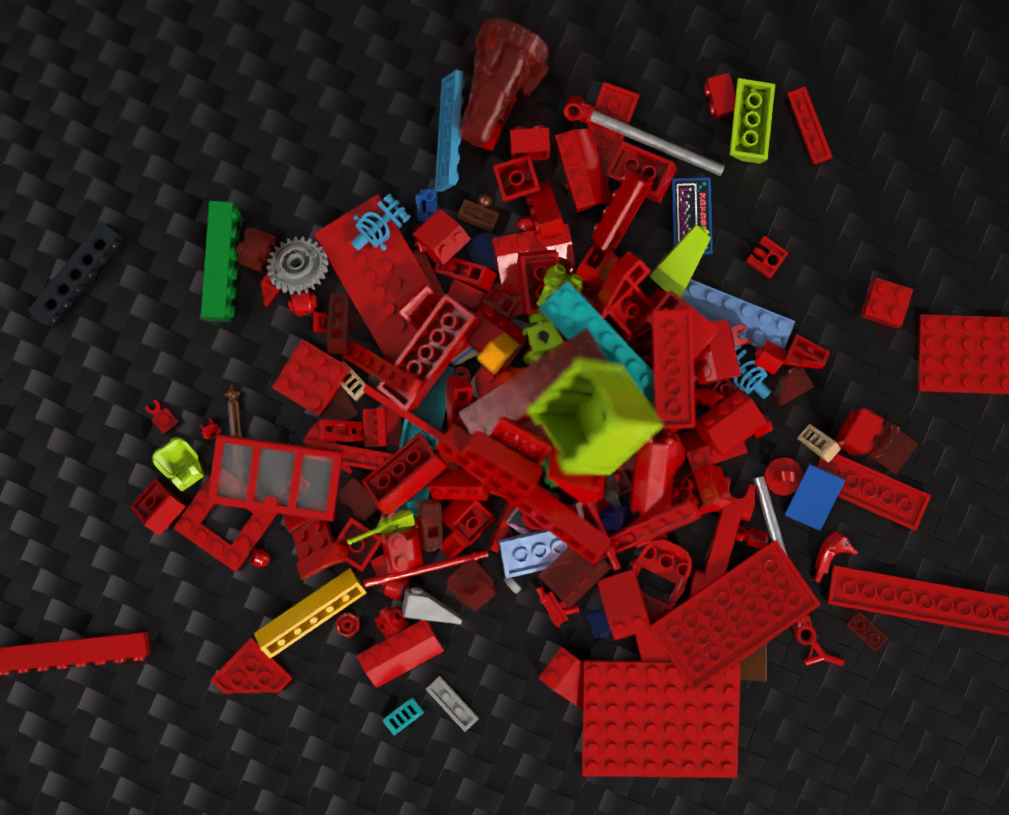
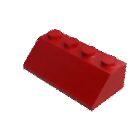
M571 130L555 135L554 141L576 213L611 203L612 196L592 130Z
M635 170L626 172L623 175L620 188L614 191L610 206H606L602 213L603 218L601 222H598L593 229L592 239L604 251L617 248L654 183Z
M419 432L361 482L376 507L389 516L448 466L435 448ZM384 468L392 469V472L382 470Z
M421 619L359 653L357 658L369 679L378 688L444 652V649L429 621Z

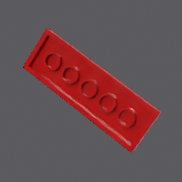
M604 82L594 110L629 125L639 94ZM589 121L587 129L592 130L606 176L623 142L624 135ZM566 183L565 190L570 191L568 184Z
M692 309L652 311L654 411L663 424L660 429L695 428Z
M838 454L830 462L825 461L821 457L819 458L817 467L845 478V482L837 497L909 529L917 530L931 495Z

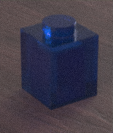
M614 502L600 512L605 530L620 531L633 522L629 504Z
M605 609L587 614L594 638L598 637L601 640L610 637L609 633L612 631Z

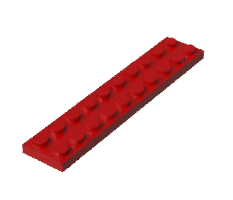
M833 565L827 604L1009 636V597Z

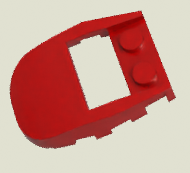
M655 540L649 543L631 568L634 569L636 576L641 567L676 584L667 603L642 591L651 618L656 621L664 617L675 606L685 590V585L692 568V561L687 551L668 540Z

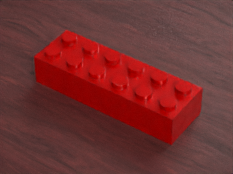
M445 294L394 363V366L421 381L412 399L382 381L377 388L405 411L414 412L482 319L457 299Z

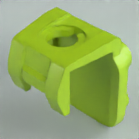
M556 264L550 267L544 278L546 286L538 299L537 305L540 306L567 281L581 294L583 279L577 274L570 276L565 273L566 269L562 265Z
M548 320L532 327L524 328L523 336L528 335L532 351L524 356V364L529 365L530 368H535L541 365L540 362L547 360L548 363L559 359L558 356L563 354L564 344L562 338L551 321ZM540 331L548 333V344H544V341L538 338Z
M172 438L165 446L157 449L152 456L154 465L165 477L172 478L171 481L181 491H184L204 476L196 451L183 438Z

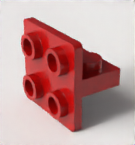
M376 407V409H363L364 446H399L402 435V417L390 408Z

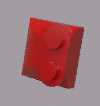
M418 528L381 535L387 573L404 572L424 565Z

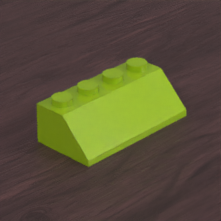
M737 79L730 146L731 156L741 161L759 164L768 159L775 84Z

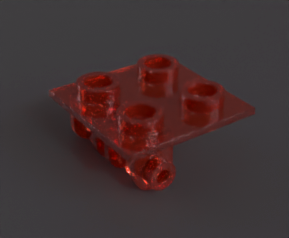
M887 421L880 434L872 441L874 444L867 454L896 475L918 446V443L900 431L897 425H892Z

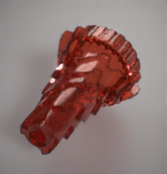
M489 19L483 22L475 40V45L479 50L475 53L471 95L463 115L465 120L459 135L476 147L490 140L499 119L503 120L508 105L513 102L518 90L522 87L524 95L529 96L549 70L546 64L548 49L545 42L530 30L515 23L499 19Z

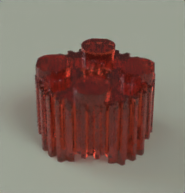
M248 227L244 235V242H240L237 246L236 253L239 254L237 262L261 271L262 266H267V259H271V245H275L276 237Z

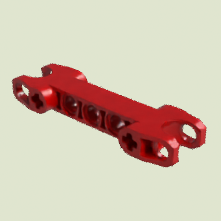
M725 476L724 478L729 490L731 478ZM749 484L744 496L740 499H736L730 494L732 503L713 511L720 513L704 571L694 570L690 583L689 599L725 575L740 519L749 522L755 505L756 485Z

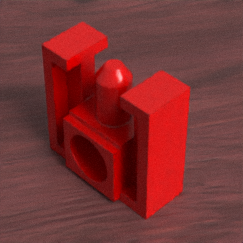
M764 236L758 244L767 248L769 252L767 253L761 248L756 247L754 253L762 258L763 261L760 262L751 254L746 263L770 279L788 255V252ZM771 256L776 259L775 266L768 263V257Z

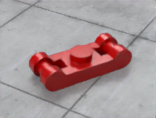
M327 419L317 421V428L320 431L318 434L319 441H344L356 444L365 442L364 435H362V422Z

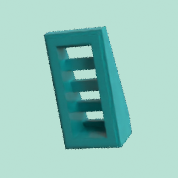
M412 696L382 721L391 733L396 735L425 711ZM408 705H411L416 713L414 715L407 707ZM403 709H404V710L408 713V715L410 716L409 719H407V718L405 717V715L402 713V710H403ZM396 714H399L400 717L403 719V724H401V722L395 716ZM391 718L399 726L398 728L395 729V727L389 721Z

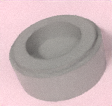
M512 577L503 579L516 594L521 590V587Z

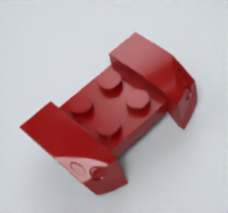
M316 501L303 504L298 508L326 512L327 503ZM335 511L334 518H337L339 515ZM293 515L284 516L287 531L293 535L300 560L297 562V566L302 580L330 565L347 559L348 547L334 542L327 520Z

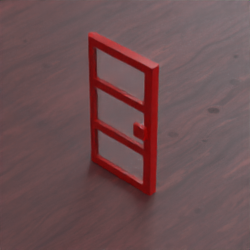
M217 434L207 503L334 521L343 452Z

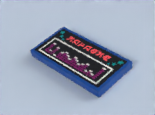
M711 178L672 179L674 247L694 225H703L710 232L708 236L711 238L703 255L713 254Z

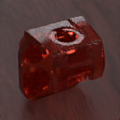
M472 560L465 562L447 581L449 590L464 606L470 607L474 612L498 592L493 586L492 578L476 561Z

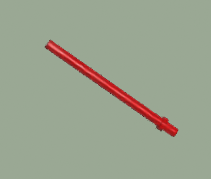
M474 550L470 554L414 567L404 572L363 580L364 586L366 588L470 561L478 562V559L488 557L487 550L478 552Z

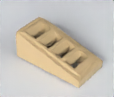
M345 361L341 362L344 365L348 366V364ZM350 369L348 374L351 373L352 376L347 381L342 382L341 386L357 401L365 394L363 388L366 383ZM355 378L357 381L348 388L347 385ZM359 384H361L362 387L355 393H353L352 390H354Z
M811 424L797 437L798 440L827 462H830L840 451L839 445ZM814 432L815 434L809 440H807L808 437Z

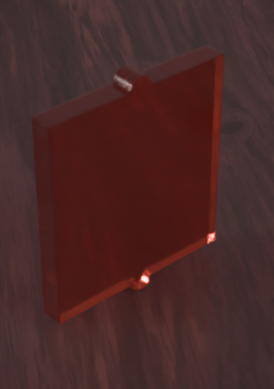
M340 386L322 416L327 420L349 421L359 414L343 387Z

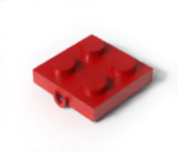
M425 283L397 310L419 331L442 298Z

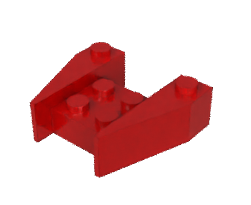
M629 251L614 266L592 304V307L603 318L609 315L619 326L616 332L627 343L652 329V325L646 319L668 293L659 286L648 298L645 296L637 284L650 270L639 258Z

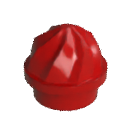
M255 549L253 551L250 563L255 565L256 568L265 567L270 562V556L264 549Z

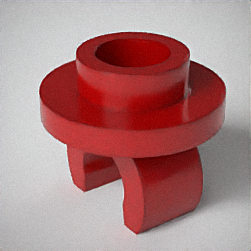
M209 418L210 424L204 427L202 424L199 426L202 430L203 438L214 439L221 429L218 424Z

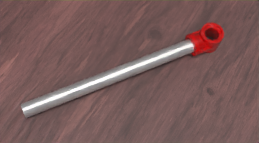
M571 96L566 102L564 115L571 121L579 120L586 124L591 121L719 176L724 170L725 165L595 111V106L585 103L580 96ZM571 106H576L579 110H573Z
M764 476L755 478L753 481L756 485L757 495L771 542L777 540L787 555ZM809 614L792 624L794 638L798 643L810 645L815 641L816 632L813 629ZM807 629L809 632V637L806 640H803L801 638V632Z

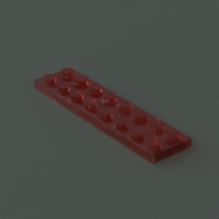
M584 329L458 412L470 435L477 429L488 436L502 414L516 422L528 415L525 409L529 405H533L573 366V362L577 358L609 362L590 329Z

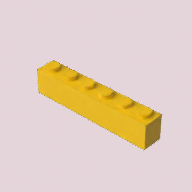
M349 568L256 631L254 635L260 648L269 658H272L366 594V591L359 578Z

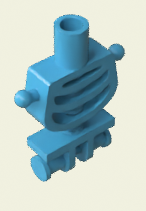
M388 194L383 199L389 205L388 208L381 201L377 203L385 213L384 216L380 217L373 212L365 213L362 218L354 215L353 219L358 221L356 227L361 233L351 241V244L358 251L368 242L374 248L380 245L381 250H386L387 247L384 245V242L390 237L387 222L392 220L400 229L402 225L396 218L399 216L403 223L411 218V215L404 211L405 208L403 206L401 208L398 207L400 202L398 200L395 201L391 194ZM393 209L396 210L394 214L391 213ZM369 218H376L378 221L374 223ZM382 226L386 228V234L384 236L380 230ZM376 232H378L380 236L378 240L375 236Z
M745 349L737 355V359L739 360L747 351ZM738 361L742 378L738 383L737 377L732 379V383L746 395L754 390L765 399L772 392L762 382L767 376L765 370L754 364L755 361H749L743 365ZM754 365L755 368L748 371L746 366ZM754 371H759V372H760L759 374H757V375H755V376H753V374H751V373L754 372ZM746 380V381H748V383L746 384V386H745V388H744V387H743V384H744V381Z

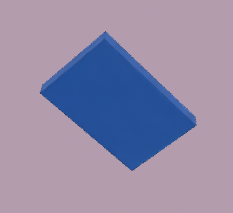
M809 463L785 512V516L821 531L845 482V478Z

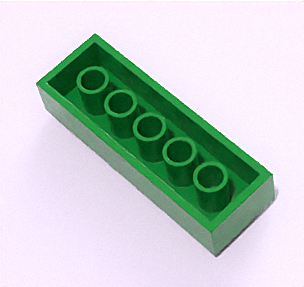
M209 201L201 317L208 321L231 322V317H234L235 308L232 306V298L236 296V287H233L234 279H237L235 260L238 261L239 251L236 249V242L240 240V230H237V226L241 222V211L233 202Z

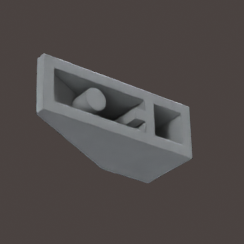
M417 587L406 589L402 606L404 617L461 624L462 620L458 613L423 591V589Z

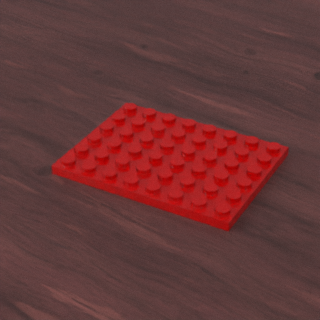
M584 660L582 776L737 778L740 662L695 693H692L672 662Z

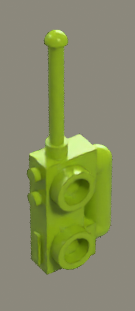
M410 509L401 510L395 516L385 517L378 522L379 527H376V529L353 539H348L347 542L352 544L374 533L380 532L381 535L411 529V526L415 525L413 513Z

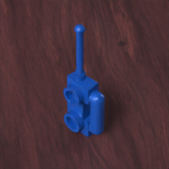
M435 188L423 189L421 193L415 195L416 216L419 222H425L438 210V196ZM423 201L426 202V213L423 210Z

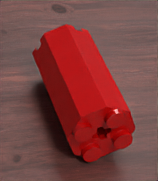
M670 429L658 430L634 452L629 506L631 512L636 513V510H638L640 515L644 517L655 515L669 509L671 506L677 439L675 435L671 434Z

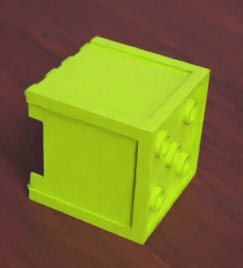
M577 358L573 362V366L533 405H529L525 409L528 415L532 416L535 423H541L551 437L561 453L557 458L561 462V467L565 473L611 474L663 426L623 364Z

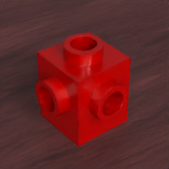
M397 605L391 609L387 606L380 610V616L374 619L386 639L409 625Z

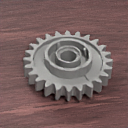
M297 237L294 238V241L288 238L286 244L280 242V248L274 247L275 253L270 252L272 259H267L269 264L266 266L267 274L272 284H275L278 290L282 289L283 293H286L288 290L291 295L294 291H297L298 295H300L301 290L308 293V288L310 287L314 290V284L320 285L319 279H325L324 272H328L326 267L329 265L327 255L323 247H320L318 242L313 243L311 238L308 241L305 240V237H302L300 241Z

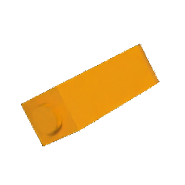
M504 333L492 341L479 355L478 359L481 364L495 375L520 345L508 334Z

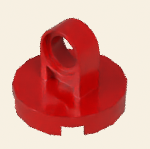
M786 457L776 458L770 462L764 473L768 488L774 494L781 496L794 493L803 477L799 464L793 459Z

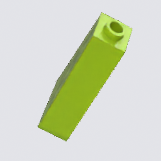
M694 225L648 276L666 292L671 290L681 298L711 239L708 236L710 232L703 225Z

